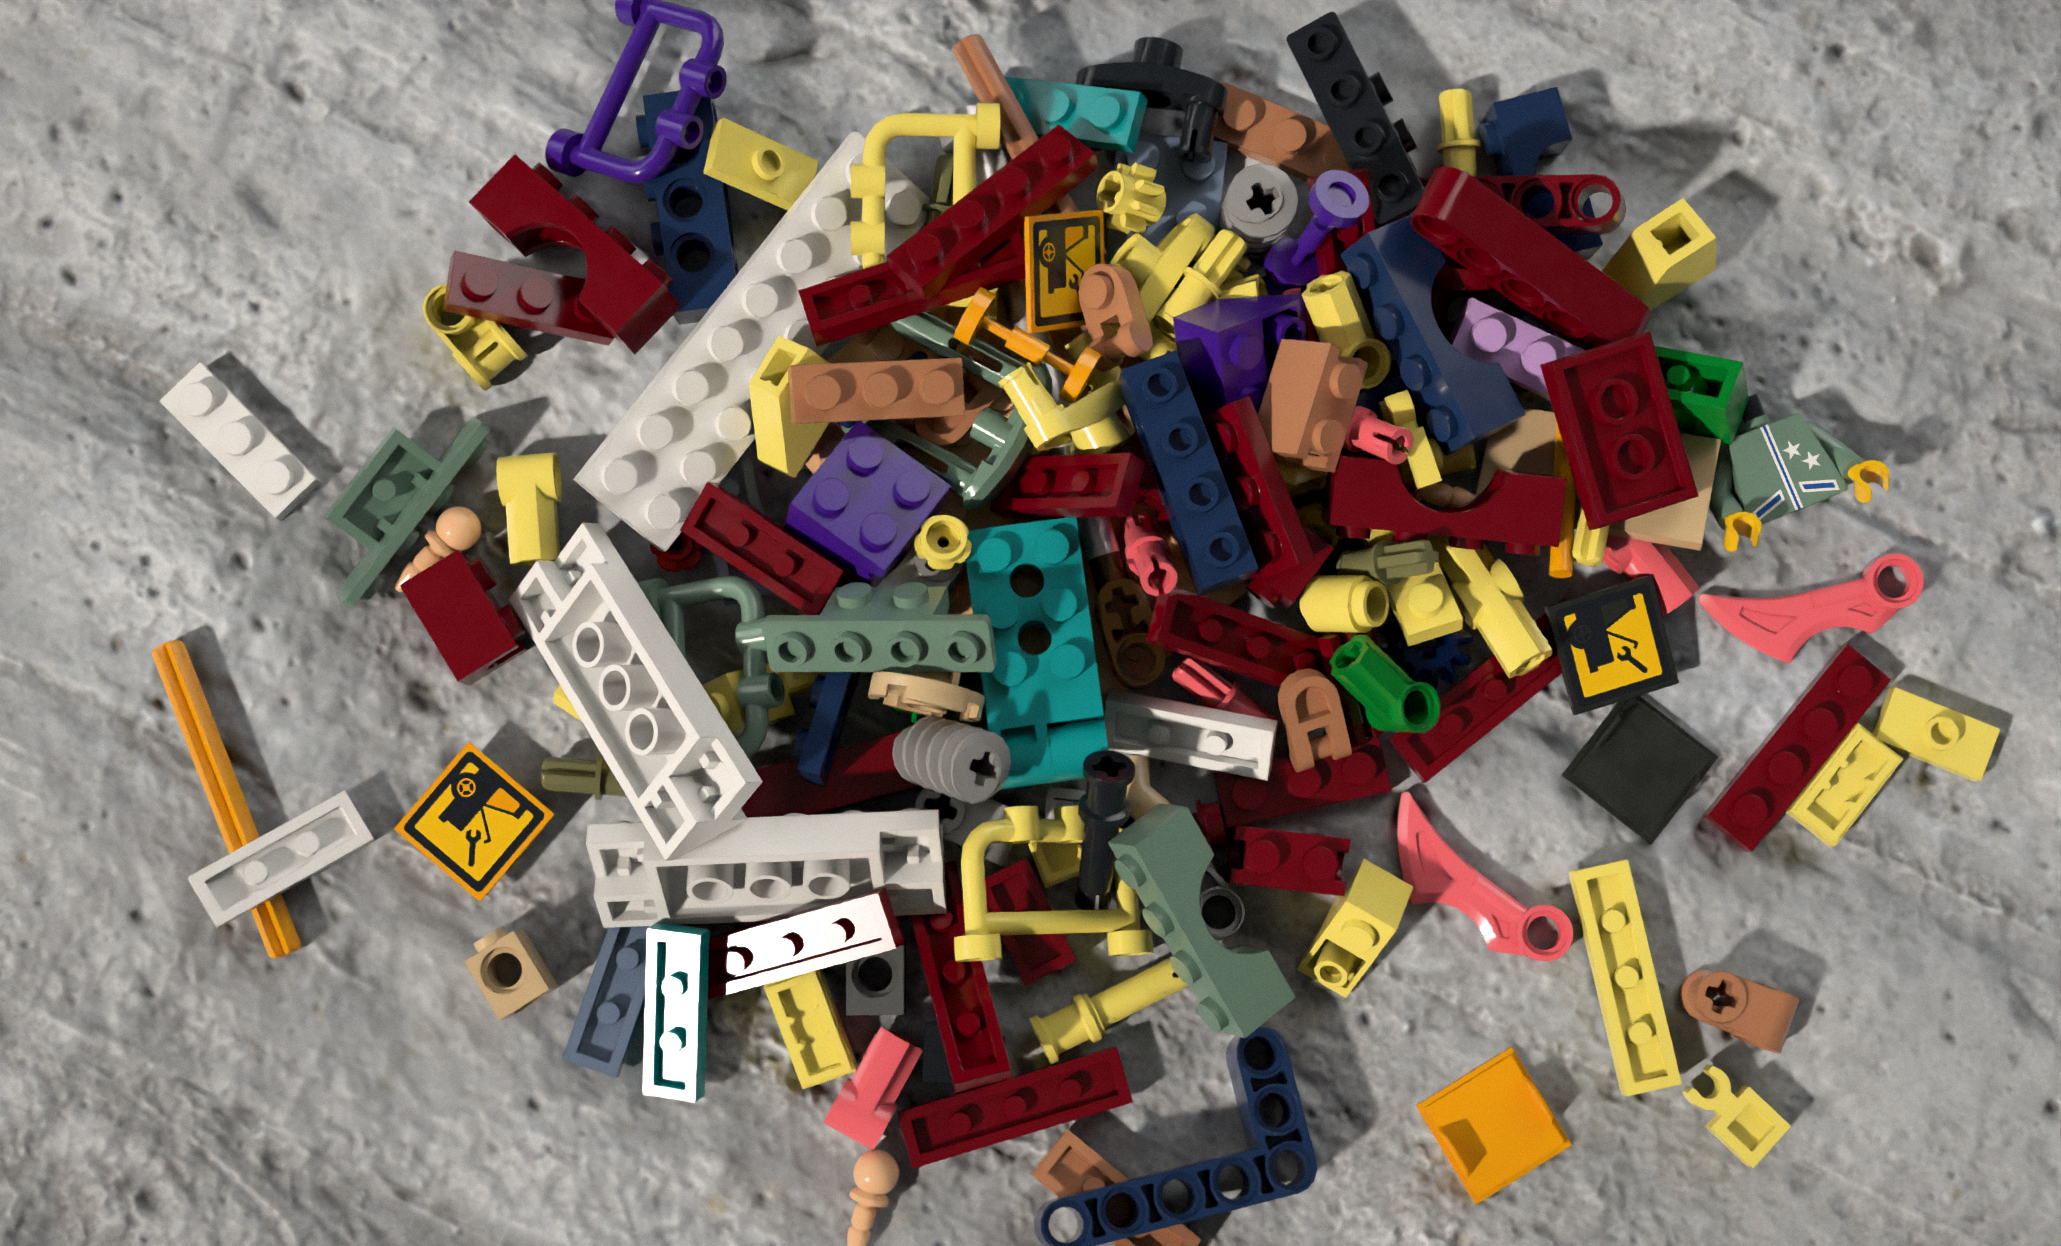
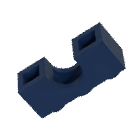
M1557 87L1494 102L1483 118L1484 123H1481L1479 128L1485 154L1487 156H1494L1499 173L1497 176L1537 175V162L1545 158L1561 155L1572 140ZM1541 193L1532 197L1527 203V216L1539 219L1548 215L1553 209L1554 196ZM1588 197L1584 202L1583 214L1587 217L1595 218L1591 201ZM1600 235L1554 236L1584 259L1591 258L1603 245Z

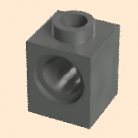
M901 944L896 949L846 962V1016L904 1015L906 1013V944ZM880 957L891 966L892 980L886 988L874 990L863 983L860 972L863 963L868 958Z

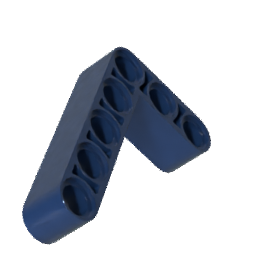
M1259 1027L1246 1038L1234 1036L1226 1050V1062L1249 1149L1054 1198L1045 1202L1036 1213L1034 1231L1038 1240L1044 1246H1097L1295 1195L1308 1189L1314 1182L1317 1173V1163L1287 1046L1283 1038L1273 1029ZM1250 1039L1261 1041L1267 1048L1268 1061L1262 1070L1252 1068L1244 1058V1048ZM1266 1095L1274 1096L1280 1101L1283 1108L1282 1119L1275 1127L1266 1125L1259 1116L1258 1107L1260 1101ZM1283 1151L1294 1157L1298 1170L1294 1180L1287 1185L1281 1183L1276 1178L1273 1169L1275 1158ZM1228 1165L1235 1167L1243 1178L1241 1192L1232 1199L1225 1197L1218 1187L1219 1174ZM1173 1179L1183 1183L1188 1191L1187 1204L1178 1213L1170 1212L1162 1201L1163 1188ZM1117 1193L1125 1195L1133 1206L1131 1220L1121 1228L1113 1226L1108 1221L1105 1210L1107 1201ZM1061 1207L1069 1209L1077 1219L1076 1233L1066 1242L1057 1241L1049 1230L1051 1215Z

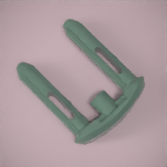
M929 311L891 323L898 334L943 358H962L964 369L1001 388L998 383L1000 380L1027 364L978 337L974 339L970 347L1002 363L1003 368L1000 372H994L958 353L956 348L962 342L953 337L957 326ZM1044 362L1040 366L1036 364L1032 369L1051 395L1052 377ZM988 407L983 408L976 417L970 431V437L992 448L987 460H982L979 467L892 420L862 421L902 451H904V445L910 443L947 463L949 469L947 473L943 474L912 457L950 484V491L963 497V507L967 510L984 507L998 497L1018 473L1034 446L1023 430L1027 425L1016 407L1009 418ZM839 425L845 434L851 429Z

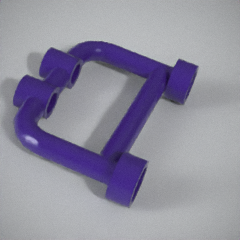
M616 0V16L622 24L634 27L584 134L566 128L558 129L547 142L545 159L552 171L571 177L580 176L586 170L628 183H644L655 179L667 169L679 147L694 149L700 143L703 136V123L694 113L702 96L710 99L720 97L727 83V75L724 68L717 65L724 47L723 29L716 18L702 10L663 0ZM660 24L699 33L702 37V42L695 59H688L680 69L679 84L681 89L672 108L663 110L657 118L655 125L657 140L651 152L642 160L633 161L601 151Z

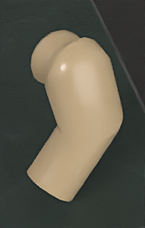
M1138 755L1127 756L1135 764V777L1132 783L1127 785L1126 799L1130 804V816L1134 820H1138L1159 803L1174 805L1150 786V758Z

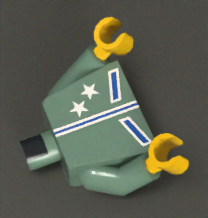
M1758 393L1749 396L1737 430L1739 436L1734 438L1732 445L1723 443L1720 445L1709 510L1719 527L1725 530L1723 544L1727 551H1737L1738 535L1748 537L1752 542V546L1757 547L1762 525L1848 490L1846 482H1854V496L1857 501L1861 503L1872 501V489L1868 483L1874 482L1879 484L1883 490H1889V469L1880 461H1865L1839 439L1813 421H1806L1799 413L1771 423Z

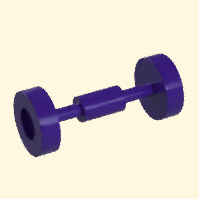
M1329 170L1322 173L1310 189L1308 197L1310 207L1315 215L1298 239L1283 238L1277 241L1267 254L1264 261L1266 275L1272 284L1280 290L1301 288L1302 294L1307 288L1306 284L1320 277L1316 252L1333 227H1352L1358 223L1369 206V195L1364 184L1354 175L1342 170Z

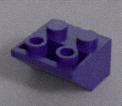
M1299 294L1216 299L1173 317L1177 354L1201 417L1249 396L1258 416L1281 339L1308 341L1306 306L1302 295Z

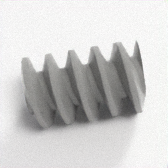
M1251 165L1236 174L1228 187L1220 213L1218 233L1225 229L1241 237L1247 244V251L1243 257L1245 256L1249 260L1265 258L1273 245L1285 238L1297 212L1298 195L1295 184L1287 173L1273 165Z
M933 715L919 719L914 725L903 729L894 740L892 752L894 765L902 778L912 784L932 789L937 793H943L972 805L985 802L1001 789L1008 777L1011 765L1009 748L1004 739L996 733L984 731L981 728L972 727L955 720H949L942 716Z

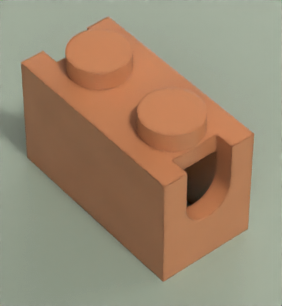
M1281 339L1258 412L1259 421L1276 462L1288 467L1335 473L1368 362L1360 358L1339 356L1341 348L1332 343Z

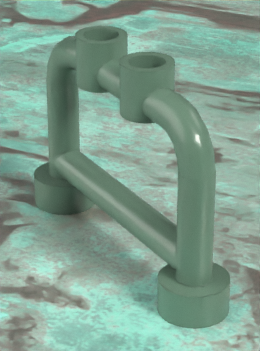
M722 576L671 587L660 577L638 581L637 583L685 659L684 607L733 598L739 602L742 622L736 626L735 640L740 653L743 655L744 678H741L738 682L737 695L739 703L745 711V728L737 742L748 759H750L760 749L766 738L769 721L768 709L780 707L785 697L784 685L780 676L775 672L767 673V652L761 626L765 619L761 594L751 582L739 576Z

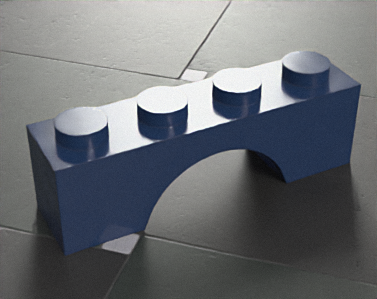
M1409 215L1368 232L1340 254L1373 317L1377 332L1384 338L1400 369L1403 382L1411 390L1426 419L1429 432L1437 440L1444 455L1447 456L1498 432L1526 415L1500 363L1480 362L1465 356L1448 342L1439 329L1432 310L1431 291L1434 279L1446 263V260L1439 248L1413 229L1410 224L1412 215Z

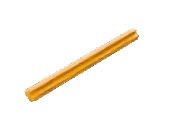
M168 641L155 647L152 650V656L230 854L260 836L187 648L182 641ZM282 893L251 910L269 957L272 959L282 958L301 948L300 939Z

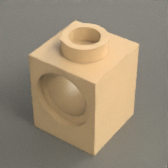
M502 926L490 932L473 944L478 953L464 961L499 1020L511 1018L559 988L524 929L513 930L507 933ZM506 953L517 957L522 966L521 977L513 986L501 982L496 972L499 959Z

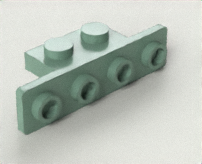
M472 417L439 460L395 427H392L324 515L326 519L369 549L336 592V595L344 604L353 608L359 599L367 602L378 591L385 579V575L381 573L383 568L394 554L402 557L412 547L420 533V530L416 528L417 524L428 510L435 513L446 503L454 490V485L450 482L463 465L467 468L472 467L487 449L489 442L484 439L490 431L487 425Z
M862 582L846 584L835 588L820 615H768L761 625L769 667L774 672H992L996 667L997 657L992 622L988 615H947L950 609L947 587H927L926 584L921 582H908L897 587H871L869 584Z

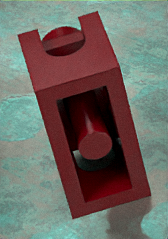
M456 550L399 585L458 682L470 686L527 651L519 638L526 633V630L512 607L507 604L501 608L490 589L497 586V582L481 557L472 560L470 556H464L460 550Z
M1235 825L1230 827L1224 881L1239 885L1345 896L1346 882L1342 881V867L1344 856L1350 850L1351 839ZM1245 841L1243 866L1240 869L1242 846Z

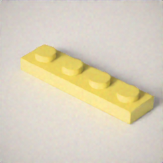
M1628 859L1569 871L1570 882L1621 1095L1627 1097L1682 1084Z

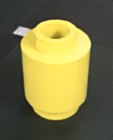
M1317 575L1309 581L1301 594L1300 610L1308 626L1313 631L1366 633L1373 627L1381 626L1386 620L1389 610V597L1385 586L1381 582L1373 581V579L1366 575Z

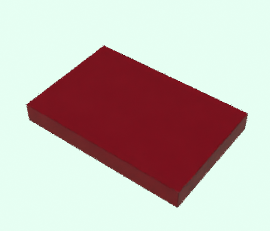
M1650 331L1540 364L1589 530L1606 527L1699 496Z

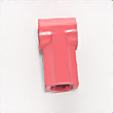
M1608 535L1603 562L1617 574L1623 573L1628 581L1652 575L1662 617L1679 607L1700 589L1667 545Z
M881 1026L864 1053L856 1073L852 1079L847 1078L823 1123L874 1151L898 1107L895 1101L924 1049L898 1033Z

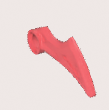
M1900 553L1887 554L1870 561L1863 569L1860 579L1779 597L1748 598L1701 594L1698 596V603L1715 621L1742 642L1763 654L1790 664L1800 647L1809 638L1823 630L1848 627L1870 634L1874 633L1899 609L1913 604L1919 598L1924 587V579L1919 565L1912 558ZM1885 567L1897 568L1905 577L1906 587L1904 592L1897 598L1885 596L1878 587L1877 579L1879 573Z
M1409 792L1401 794L1397 818V846L1403 881L1413 886L1409 897L1411 905L1434 902L1459 909L1478 926L1488 950L1523 955L1535 961L1550 962L1561 958L1569 950L1573 941V927L1570 919L1562 910L1552 905H1534L1529 908L1524 906L1462 859L1431 825ZM1540 916L1551 919L1558 929L1556 943L1551 948L1545 950L1534 947L1529 942L1527 936L1529 924Z

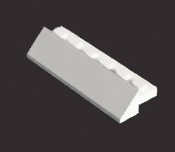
M582 522L555 561L535 562L509 601L665 861L675 860L747 820L741 808L763 781L600 523Z
M906 808L900 811L867 813L851 810L841 814L805 815L789 813L784 816L747 817V820L683 856L669 861H665L643 822L617 820L607 824L587 825L586 847L596 876L594 899L603 928L652 926L655 923L685 925L768 921L885 887L895 916L946 914L943 824H940L939 809L921 810Z

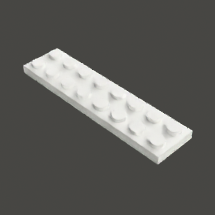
M858 131L852 132L847 136L573 479L660 551L666 552L682 532L680 529L706 483L714 482L720 484L755 439L749 382L777 337L781 336L808 347L819 356L830 344L816 346L798 290L862 270V256L851 255V221H862V198H851V164H863L865 138ZM886 157L884 262L888 261L886 256L912 237L924 225L927 211H923L922 207L923 204H929L930 198Z

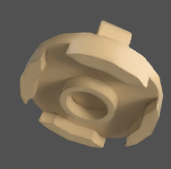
M883 671L873 672L868 692V698L879 700L880 697H884L883 704L927 716L943 717V714L947 713V709L961 712L960 721L964 722L980 721L985 696L958 686L961 672H902V674Z

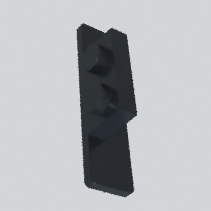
M1329 12L1289 34L1286 41L1350 170L1358 168L1368 170L1373 216L1376 222L1382 227L1415 211L1425 188L1408 153L1418 147L1403 118L1394 123L1392 122L1385 106L1394 100L1379 71L1371 76L1368 75L1335 12Z

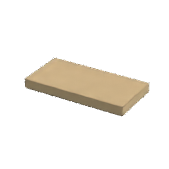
M1523 407L1526 415L1488 436L1476 496L1481 494L1488 486L1497 469L1554 475L1556 434L1554 412ZM1680 433L1699 496L1612 524L1609 527L1608 535L1700 551L1721 439ZM1577 488L1574 529H1577L1581 509V502L1577 492Z

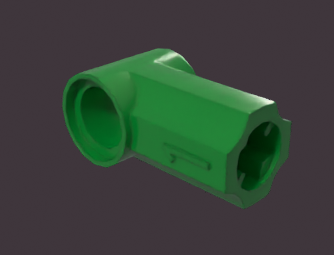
M1354 635L1350 641L1337 648L1329 661L1332 665L1331 675L1364 706L1366 718L1372 727L1378 731L1425 733L1431 730L1437 723L1441 704L1435 689L1426 682H1414L1367 635Z

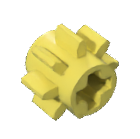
M1119 163L1117 171H1110L1102 178L1097 189L1096 201L1099 209H1103V212L1110 214L1106 223L1107 228L1126 234L1130 231L1143 234L1145 233L1146 226L1155 224L1161 218L1166 206V193L1164 186L1153 183L1157 170L1138 163H1134L1132 166Z

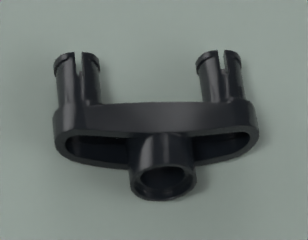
M1158 37L1139 38L1135 41L1131 62L1091 65L1082 68L1077 73V85L1138 91L1148 100L1146 108L1185 111L1180 144L1177 147L1176 155L1178 158L1188 162L1194 161L1195 154H1199V163L1211 161L1217 118L1224 115L1228 90L1221 83L1210 77L1181 69L1183 49L1177 43ZM1090 148L1093 152L1103 150L1098 148Z

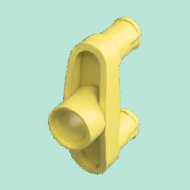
M1198 213L1190 215L1175 226L1156 247L1140 234H1133L1119 248L1110 264L1124 266L1131 272L1136 281L1153 339L1152 348L1139 355L1145 361L1175 350L1177 351L1176 342L1154 326V316L1177 284L1185 267H1188L1189 263L1193 260L1197 262L1216 237L1214 234L1215 227ZM1242 256L1223 284L1241 279L1243 275L1238 271L1239 269L1243 272L1247 271L1250 266V260ZM1119 321L1114 323L1116 331H1118L1120 327Z
M1084 332L1064 347L1075 363L1091 342L1089 332ZM1030 362L1014 370L998 382L1000 387L1004 388L1027 425L1023 430L1038 451L1056 448L1073 441L1081 455L1107 454L1131 437L1115 413L1125 405L1118 385L1122 370L1119 366L1106 372L1095 369L1088 382L1091 390L1088 392L1089 394L1066 408L1063 404L1057 406L1033 371V366Z

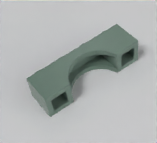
M1159 803L1108 841L1117 858L1114 865L1118 875L1126 885L1137 892L1145 906L1142 914L1146 923L1154 933L1163 937L1173 954L1170 957L1172 968L1181 980L1192 987L1200 1001L1197 1005L1198 1012L1212 1030L1246 1038L1296 998L1269 950L1244 945L1225 948L1208 931L1200 909V888L1204 873L1214 857V853L1187 806Z

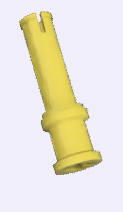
M1170 957L1091 998L1086 993L1083 995L1078 993L1072 996V1003L1043 1018L1037 1015L1030 1017L1029 1022L1050 1064L1053 1065L1058 1062L1059 1055L1089 1039L1094 1043L1102 1040V1036L1106 1035L1104 1028L1190 986L1181 980L1178 975L1173 977L1172 974L1175 971L1171 966Z

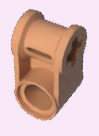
M1694 971L1684 978L1679 989L1680 1004L1686 1014L1692 1018L1729 1032L1731 1036L1748 1044L1778 1054L1783 1049L1800 999L1789 993L1765 984L1749 981L1725 971ZM1708 987H1712V991L1720 996L1717 1005H1713V1001L1705 996Z

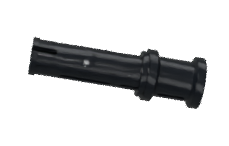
M1107 750L1093 752L1086 756L1082 767L1083 776L1087 780L1086 792L1078 802V815L1085 825L1077 891L1074 897L1075 904L1081 910H1095L1096 895L1100 896L1098 909L1109 908L1111 904L1115 854L1108 841L1118 835L1119 828L1127 822L1130 815V804L1126 799L1127 785L1132 783L1135 777V764L1126 755Z

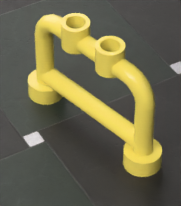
M977 103L976 114L899 113L888 115L874 124L865 139L863 164H851V198H862V221H851V255L862 256V269L884 263L885 153L889 142L900 136L954 137L953 204H955L976 188V149H999L1000 103ZM998 288L989 290L997 295L992 310L988 315L992 320H997ZM974 296L938 308H967Z
M1078 805L1054 808L1055 819H1039L1038 806L1004 808V819L981 823L969 833L962 846L961 873L965 936L954 937L956 962L1002 959L1001 935L1108 932V956H1135L1154 953L1152 930H1141L1138 894L1135 889L1130 888L1120 878L1115 865L1116 909L987 912L984 855L988 846L993 843H1082L1085 824L1078 815Z

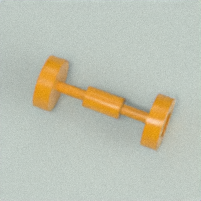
M980 287L960 319L953 337L970 346L981 328H985L1006 340L1005 347L1039 366L1042 362H1045L1068 375L1059 397L1071 404L1076 402L1093 375L1102 354L1086 347L1076 364H1070L1049 352L1051 346L1016 326L1013 330H1010L990 319L988 315L992 310L997 295Z

